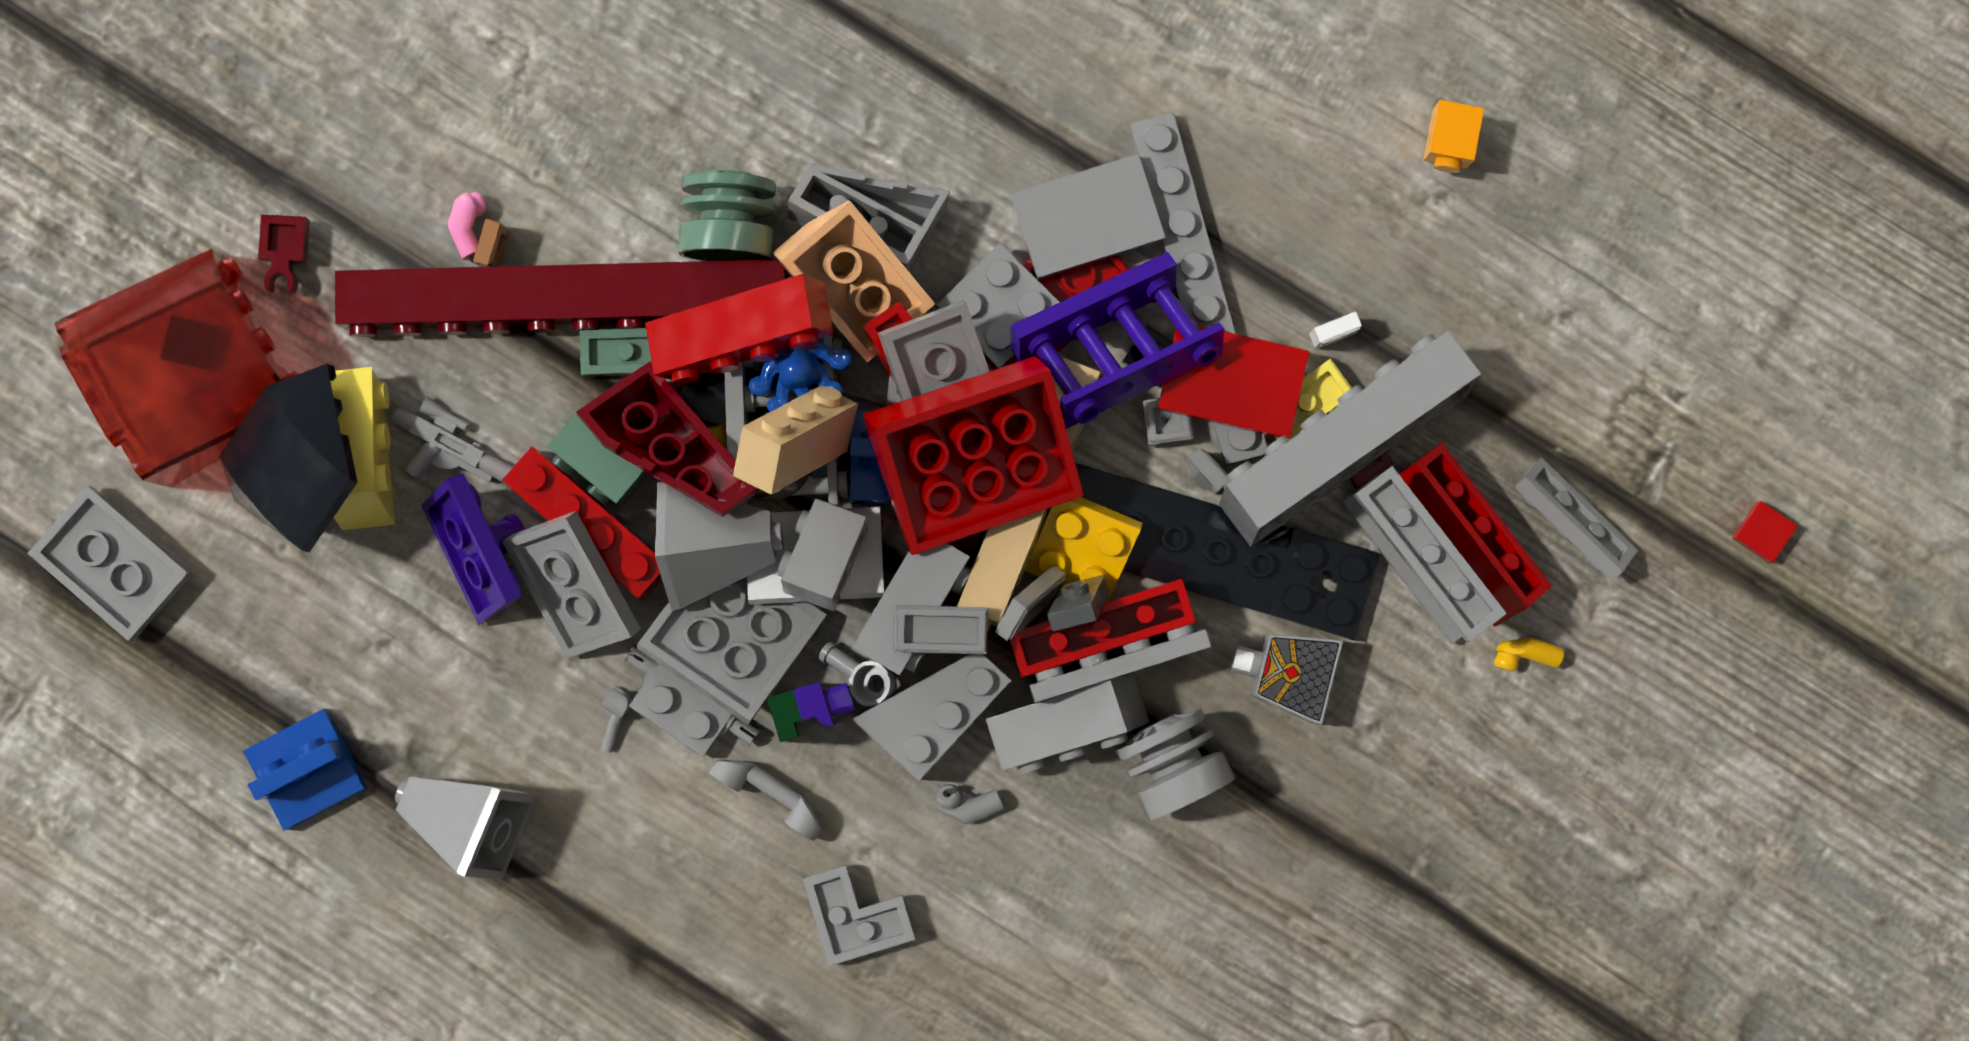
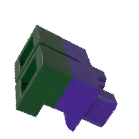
M816 682L766 698L780 742L800 737L796 723L816 717L822 725L834 726L833 716L855 710L847 683L823 690L821 682Z

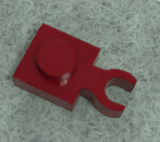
M261 214L258 259L271 262V267L264 278V286L267 291L274 293L275 280L280 276H286V291L290 294L296 292L298 281L293 272V263L307 264L310 220L307 217Z

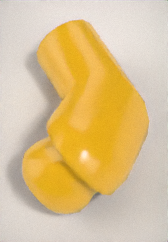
M1533 637L1502 641L1496 647L1497 655L1494 659V664L1497 668L1514 672L1518 669L1519 658L1557 668L1562 663L1564 650L1560 646Z

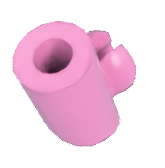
M477 192L471 194L463 193L458 196L454 201L448 221L449 232L462 260L474 258L479 241L472 227L475 218L481 216L487 208L484 197Z

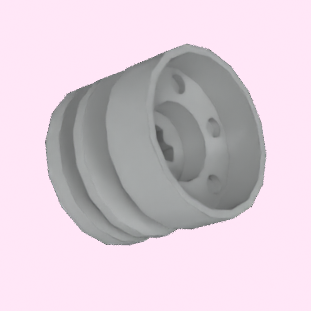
M1202 709L1189 713L1170 715L1136 732L1135 736L1124 746L1116 750L1120 761L1139 753L1143 759L1142 762L1126 770L1128 777L1150 773L1153 779L1152 782L1137 793L1150 820L1160 818L1183 808L1236 779L1223 752L1202 756L1198 749L1214 736L1212 729L1192 736L1189 731L1190 728L1206 719Z

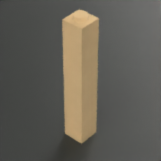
M1062 357L1082 387L1101 379L1100 371ZM1053 378L1058 401L1060 404V398L1065 396V394ZM1078 423L1066 429L1072 452L1084 424ZM1050 508L988 529L957 607H987V632H989L991 625L998 626L1014 598Z

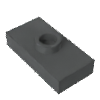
M1105 574L1061 586L1047 614L1052 631L1097 621L1110 592Z

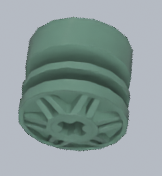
M734 170L698 172L682 177V190L694 196H687L681 199V207L683 210L701 216L700 219L689 220L680 224L678 248L680 256L697 261L773 260L774 230L771 227L754 222V219L775 214L774 203L763 200L776 196L775 181L766 177Z

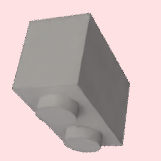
M815 498L811 510H803L798 519L794 534L799 536L793 552L786 550L779 564L777 576L782 577L783 592L834 612L868 532L867 517Z

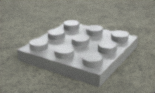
M747 577L682 609L671 610L668 602L638 642L637 649L749 725L767 701L766 698L772 694L825 621L827 614L807 601L749 605Z

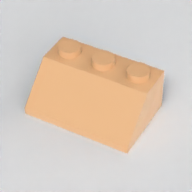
M849 200L806 223L773 252L774 256L792 277L805 274L825 282L832 324L866 362H869L877 354L862 329L863 325L899 301L912 319L922 316L935 305L934 301Z

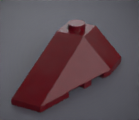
M650 361L576 411L579 419L604 448L721 517H724L760 491L759 488L733 476L736 460L666 379L653 374Z

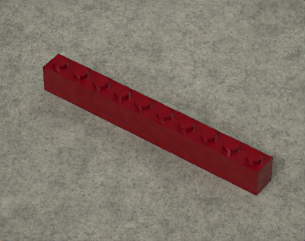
M778 259L335 271V324L345 330H349V336L375 337L377 336V329H394V335L418 336L421 335V328H439V334L443 335L466 334V327H483V332L488 334L510 333V326H528V332L534 333L554 332L555 325L573 324V331L600 330V324L617 323V329L644 328V323L787 279L788 272Z

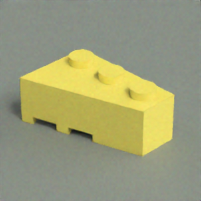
M372 367L336 370V378L330 382L333 397L342 402L343 411L338 417L341 434L349 437L358 483L344 501L334 519L342 530L396 525L389 460L391 440L385 417V409H389L390 406L388 386L386 382H380Z

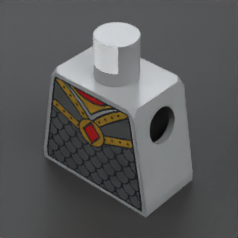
M1268 634L1264 638L1261 651L1237 645L1233 654L1230 671L1254 677L1250 696L1309 723L1322 725L1343 641Z

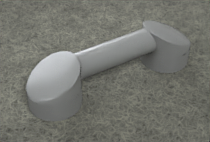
M717 760L709 771L711 776L737 792L741 790L747 781L789 808L791 812L784 822L806 838L815 841L821 832L820 821L806 798L755 764L736 760Z

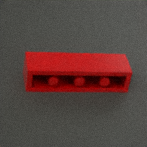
M805 274L790 277L645 323L653 374L672 380L674 385L695 383L700 380V374L710 371L712 373H727L737 370L739 368L738 363L750 359L754 362L772 360L778 357V351L790 347L793 350L812 348L818 345V339L834 334L825 282Z
M1442 442L1411 462L1398 473L1507 613L1493 624L1494 627L1526 610L1552 587Z
M531 446L502 479L505 484L548 521L577 511L612 577L637 599L645 601L662 581L655 558V550L575 480L558 468L540 450Z
M1179 579L1104 603L1097 621L1057 631H1052L1050 622L1047 621L1023 629L1014 638L1010 639L1021 677H1027L1194 624L1196 620L1183 580Z

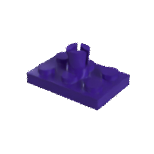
M461 473L446 479L421 506L478 625L496 618L522 596L519 577L514 568L507 565L503 557L508 552L502 542L510 535L525 529L520 519L514 514L503 517V519L492 524H487L480 509V496L475 487L468 484L464 474Z

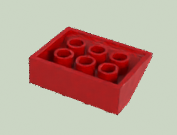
M1036 356L863 414L878 466L911 555L1084 496L1051 371Z

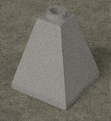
M664 482L657 483L655 558L671 610L682 609L776 563V550H784L782 523H773L770 511L741 504L724 517H721Z
M418 777L405 779L399 785L395 795V802L398 804L396 811L456 873L466 877L501 880L504 878L537 799L536 795L528 792Z

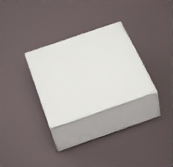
M1355 311L1314 328L1309 335L1314 347L1320 349L1356 334L1362 325Z

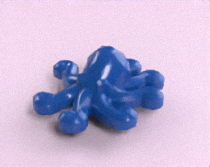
M818 341V345L808 349L793 350L790 347L778 351V357L765 362L760 376L750 379L749 390L756 396H767L772 391L774 378L779 374L776 396L767 402L769 412L790 402L792 391L799 397L809 392V387L816 383L818 386L837 389L843 395L842 385L836 381H831L828 371L818 360L824 359L833 369L841 371L850 367L853 360L852 354L846 349L834 351L830 346L821 341Z

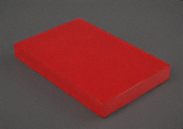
M1197 325V327L1199 328L1200 331L1203 330V329L1208 328V327H1204V326ZM1176 328L1172 344L1183 339ZM1224 331L1222 355L1218 356L1215 361L1207 366H1197L1164 382L1157 410L1278 438L1286 435L1290 439L1310 351Z

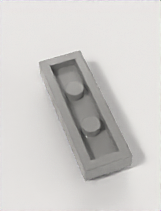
M1542 457L1528 468L1514 486L1530 506L1536 508L1555 526L1557 532L1562 537L1573 543L1587 557L1590 564L1597 570L1602 571L1611 581L1626 569L1638 550Z

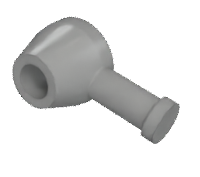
M832 641L828 642L819 654L820 661L830 664L849 677L851 695L858 703L864 706H877L891 698L897 689V679L891 670L875 661L859 663L838 649V645ZM880 676L884 680V687L881 691L876 686L877 679Z

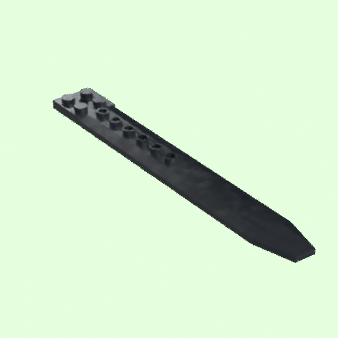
M748 372V385L750 379L760 376L761 373ZM703 373L699 375V381L684 385L681 398L706 427L725 425L726 428L725 374ZM779 374L774 378L772 389L777 387ZM814 384V385H812L811 387H819V386H818L817 384ZM844 392L842 395L858 403L857 411L871 412L886 407V405ZM759 407L756 409V412H749V423L769 413L767 407ZM851 439L848 452L840 456V471H848L849 488ZM827 463L812 471L809 476H828ZM1075 463L1084 495L1082 498L1142 522L1141 531L1122 571L1164 584L1182 579L1187 591L1352 641L1355 640L1380 554L1283 525L1250 547L1220 506ZM1323 572H1327L1331 575L1330 581L1336 584L1334 592L1327 591L1324 597H1320L1317 595V587L1311 585V580L1313 577L1320 578Z

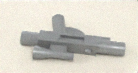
M429 396L425 398L419 411L435 416L436 419L433 424L400 406L392 416L391 422L427 441L404 467L417 480L431 464L444 470L462 467L489 483L493 477L502 481L513 468L480 450V444L474 442L471 445L454 436L457 428L466 431L469 423L444 410Z

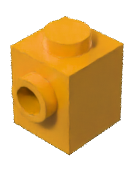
M1439 100L1432 110L1423 161L1432 162L1436 170L1448 173H1459L1461 168L1467 169L1475 161L1484 108Z

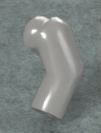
M952 784L944 785L937 791L936 802L940 811L963 824H971L1004 810L996 789L975 798Z

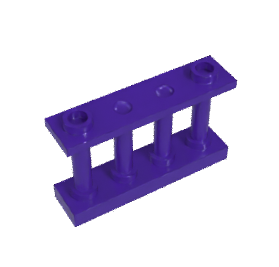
M1169 252L1011 325L1012 352L1017 360L1022 361L1034 356L1040 358L1050 369L1052 377L1065 394V396L1060 398V408L1066 429L1078 423H1088L1094 420L1101 412L1197 366H1207L1215 361L1218 356L1222 355L1224 328L1221 323L1218 322L1200 331L1173 294L1176 291L1177 263ZM1151 302H1157L1183 337L1182 340L1162 350L1134 312V310ZM1111 321H1119L1144 358L1121 368L1095 329ZM1073 339H1079L1105 377L1082 387L1055 348Z

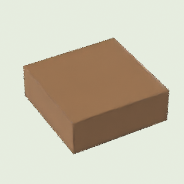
M485 219L473 258V262L479 267L500 266L509 236L508 229L502 223Z

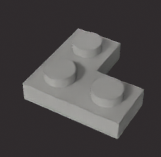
M847 865L803 878L828 966L916 939L903 895L860 908Z

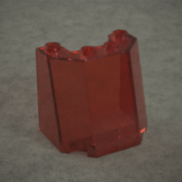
M214 249L207 250L55 322L56 331L65 344L60 347L61 357L106 438L115 448L121 445L132 464L133 470L142 481L165 487H172L220 460V454L232 436H234L264 388L298 375L296 371L288 373L283 367L276 364L270 353L275 350L272 339L262 326L256 328L248 314L254 311L239 284V281L244 279L241 269L232 256L225 257Z

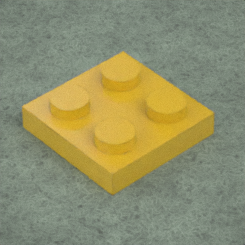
M1082 497L1053 506L1049 510L1025 571L1040 577L1050 567L1055 565L1066 573V579L1062 585L1105 574L1110 589L1105 601L1107 603L1141 531L1142 522Z

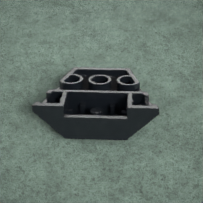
M330 364L321 365L266 386L219 456L234 502L300 550L309 553L358 483L349 437L340 432L338 417L343 411L341 400L333 397L330 381L336 378L335 367Z

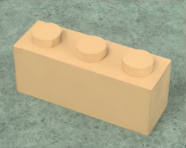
M819 386L742 426L733 476L772 495L848 452L858 403L843 397L837 389Z

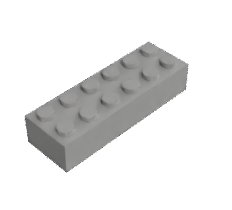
M1449 330L1437 339L1433 334L1424 337L1410 349L1412 354L1404 362L1399 364L1396 359L1388 362L1374 374L1376 379L1365 389H1362L1359 384L1352 387L1338 398L1337 402L1339 405L1326 415L1323 410L1316 412L1300 425L1303 430L1290 441L1286 435L1280 437L1263 451L1265 456L1258 463L1252 466L1247 461L1227 475L1226 478L1229 481L1223 486L1224 492L1219 505L1250 547L1467 397L1481 376V372Z

